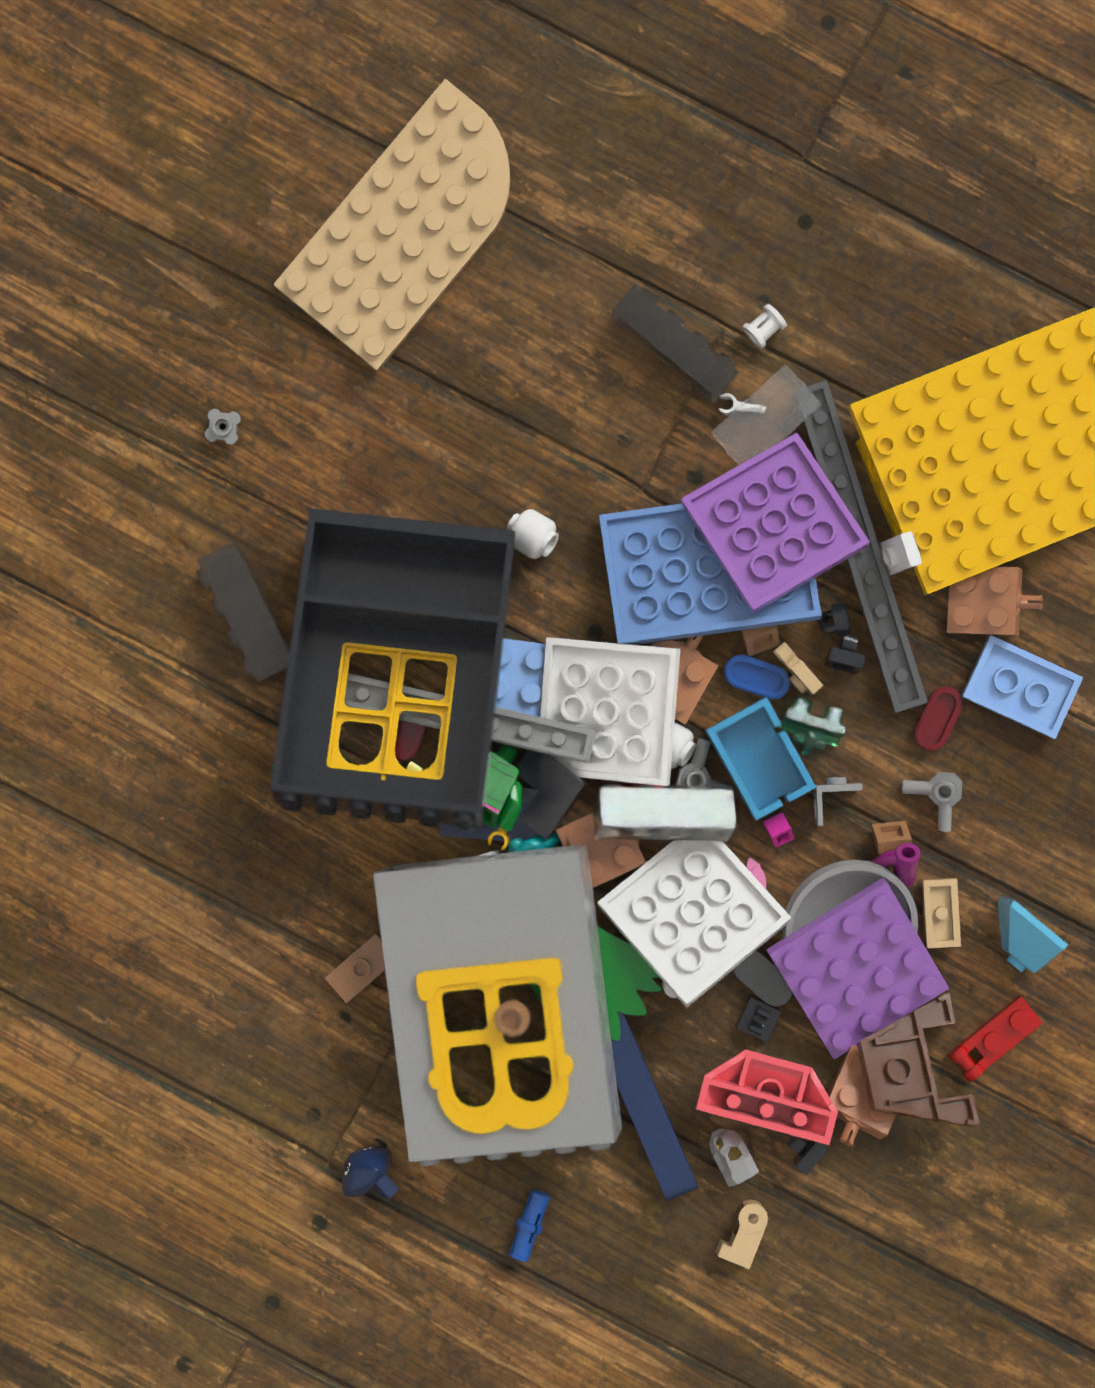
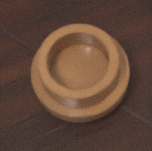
M518 1001L503 1003L495 1013V1024L498 1030L507 1036H518L529 1026V1011L525 1005Z

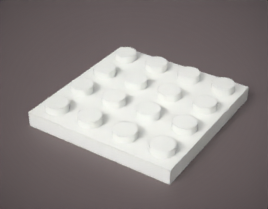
M546 637L540 717L597 730L589 764L551 756L578 777L669 786L681 649Z
M702 818L597 902L598 907L686 1008L785 927L787 922L791 920L789 914Z

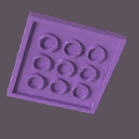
M797 432L681 498L682 506L752 614L869 547L870 541Z
M884 878L879 879L766 949L834 1060L849 1051L851 1045L857 1046L859 1041L901 1019L949 989Z

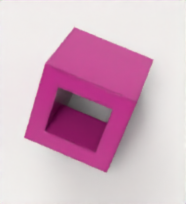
M783 812L762 820L775 848L795 839Z

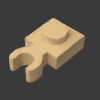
M785 642L773 651L776 657L792 674L789 681L801 694L807 691L809 695H812L823 686L819 679Z

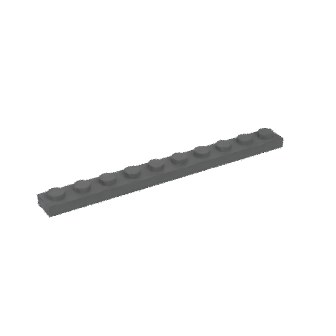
M825 380L794 390V396L814 459L870 541L869 547L846 559L893 712L897 713L926 704L928 701L828 382Z

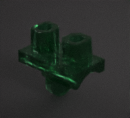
M797 696L791 707L787 709L782 717L779 728L793 732L791 741L803 744L801 754L806 756L809 755L812 747L824 751L826 743L837 747L847 727L842 725L843 710L826 706L822 718L810 715L813 702L810 699Z

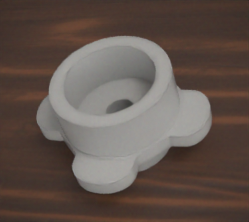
M218 409L210 410L208 413V419L210 420L209 429L205 431L206 439L210 442L219 440L229 445L235 444L238 440L237 431L238 424L241 422L240 415L235 411L228 414L222 413ZM221 424L226 425L224 430L220 429Z

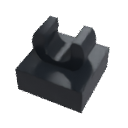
M844 635L840 647H832L827 653L824 666L858 674L863 667L865 655L855 653L858 638Z
M749 996L735 1027L768 1042L781 1011Z
M792 1136L787 1142L789 1147L798 1154L793 1159L795 1166L805 1175L810 1172L828 1150L827 1146L823 1143L812 1140L807 1143L803 1138Z

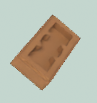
M377 933L374 934L325 977L326 981L346 1004L385 971L381 937Z

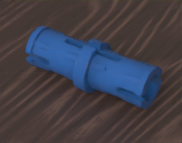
M530 1189L522 1216L517 1219L516 1225L518 1228L508 1255L512 1258L524 1262L529 1261L537 1234H541L543 1229L541 1223L551 1198L548 1194Z

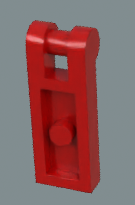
M1019 995L954 1047L947 1056L954 1064L958 1063L964 1070L963 1076L968 1082H972L995 1061L1043 1024V1022L1023 997ZM974 1048L981 1054V1057L975 1062L968 1055Z

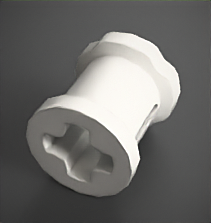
M766 304L763 307L764 311L750 324L745 323L742 326L749 339L761 349L766 346L765 341L777 330H784L787 327L784 318L770 304Z

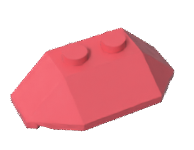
M746 1049L704 1075L696 1109L827 1145L830 1144L838 1114L837 1109L812 1067Z

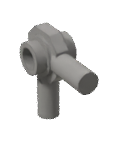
M698 738L691 763L680 767L678 770L675 785L679 793L691 798H698L707 792L730 800L734 793V787L711 780L707 769L704 767L711 742Z
M938 772L930 781L903 780V794L929 795L930 799L938 805V831H951L952 806L962 798V780L955 773Z

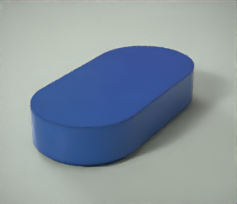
M736 655L730 658L724 666V678L734 688L763 698L767 697V699L781 698L789 690V675L779 666L746 655Z

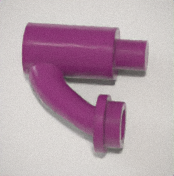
M903 843L898 846L897 850L884 852L872 861H867L883 867L894 865L892 873L908 889L916 880L920 850L914 844Z

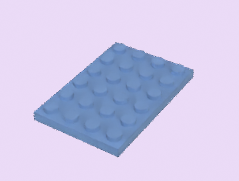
M682 504L599 515L618 644L637 645L821 619L822 614L815 578L752 614Z

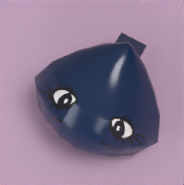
M370 1146L359 1148L350 1153L344 1164L342 1175L344 1195L347 1197L364 1196L373 1187L383 1199H390L399 1190L394 1182L385 1174L392 1166L391 1150L384 1146Z

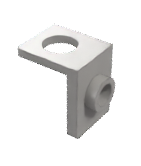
M846 777L826 778V784L815 785L816 788L813 789L815 826H823L822 792L862 790V783H847Z

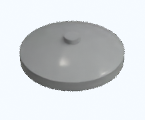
M863 860L835 862L811 874L795 890L785 910L791 917V920L782 928L783 939L881 878H884L916 932L918 931L917 908L907 887L895 874L885 867Z

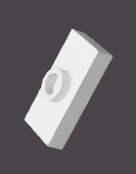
M911 531L879 543L888 576L922 564L914 535Z

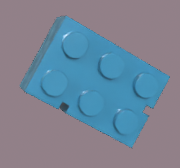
M767 697L704 730L754 820H758L782 807L781 800L777 798L783 796L785 801L791 802L816 788L786 731L781 730L775 733L773 728L781 725V722Z

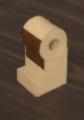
M751 1199L743 1201L738 1206L736 1211L737 1223L729 1242L720 1239L715 1250L718 1257L750 1269L768 1222L767 1212L761 1203Z

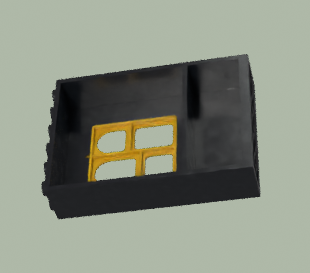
M310 508L270 788L276 804H281V809L298 812L302 811V807L316 808L315 812L322 815H336V811L350 812V816L357 819H370L371 815L385 816V821L393 823H405L406 819L419 820L420 825L428 827H439L440 822L454 824L455 829L463 831H473L475 826L482 827L515 554V531ZM364 653L391 658L392 667L388 698L384 710L350 708L345 705L348 670L352 654ZM408 660L436 661L447 665V680L443 699L436 701L410 698L403 695L404 674ZM404 711L435 714L441 718L436 759L429 768L423 771L413 772L406 770L398 763L395 757L398 721L400 714ZM344 722L375 724L383 728L381 749L379 755L372 762L366 765H354L342 757L339 751V737L341 725Z

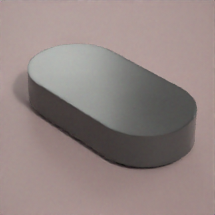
M754 951L733 969L736 977L769 1005L781 1006L787 1003L793 994L778 968L758 951Z

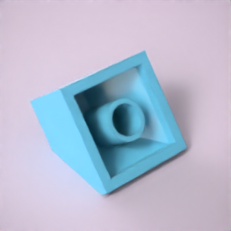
M1001 896L997 901L1002 949L1009 954L1006 961L1021 973L1025 969L1036 973L1068 945L1015 900Z

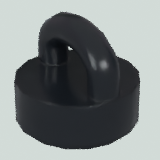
M843 602L831 604L832 610L822 613L821 619L818 620V626L825 633L837 632L838 637L850 635L851 625L846 604ZM833 618L834 624L828 625L827 620Z

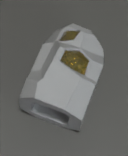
M721 1127L712 1132L709 1142L710 1150L729 1187L738 1185L759 1172L741 1135L732 1129Z

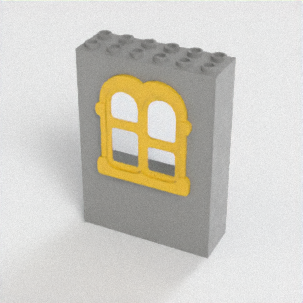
M587 844L392 865L373 873L409 1162L420 1161L421 1166H431L439 1164L440 1159L453 1158L455 1163L472 1161L474 1156L487 1155L489 1160L506 1158L508 1153L521 1152L522 1156L528 1157L540 1155L544 1149H555L556 1153H569L576 1151V1146L589 1145L591 1150L610 1148V1143H615L622 1129ZM537 983L541 987L546 1039L538 1042L508 1044L504 1039V1034L498 1030L495 1024V1013L500 1007L499 989L507 985ZM468 989L482 990L485 997L487 1027L483 1030L449 1032L445 1025L443 994L449 991ZM487 1044L491 1048L495 1093L492 1099L485 1105L479 1107L468 1106L462 1103L455 1095L449 1051L453 1047ZM546 1056L550 1060L552 1086L549 1093L537 1101H525L519 1098L513 1092L509 1082L508 1061L514 1058Z

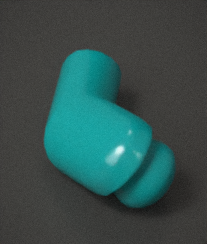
M555 831L550 839H545L540 834L526 841L522 838H514L509 842L508 851L518 852L552 848L559 845V836Z

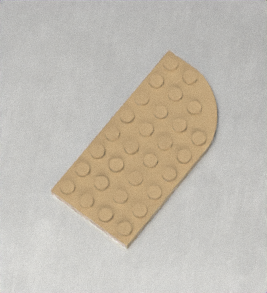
M444 79L273 284L275 288L377 372L492 236L502 220L509 197L510 168L503 139L489 115L447 79Z

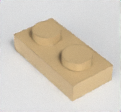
M957 878L921 880L925 948L961 947Z

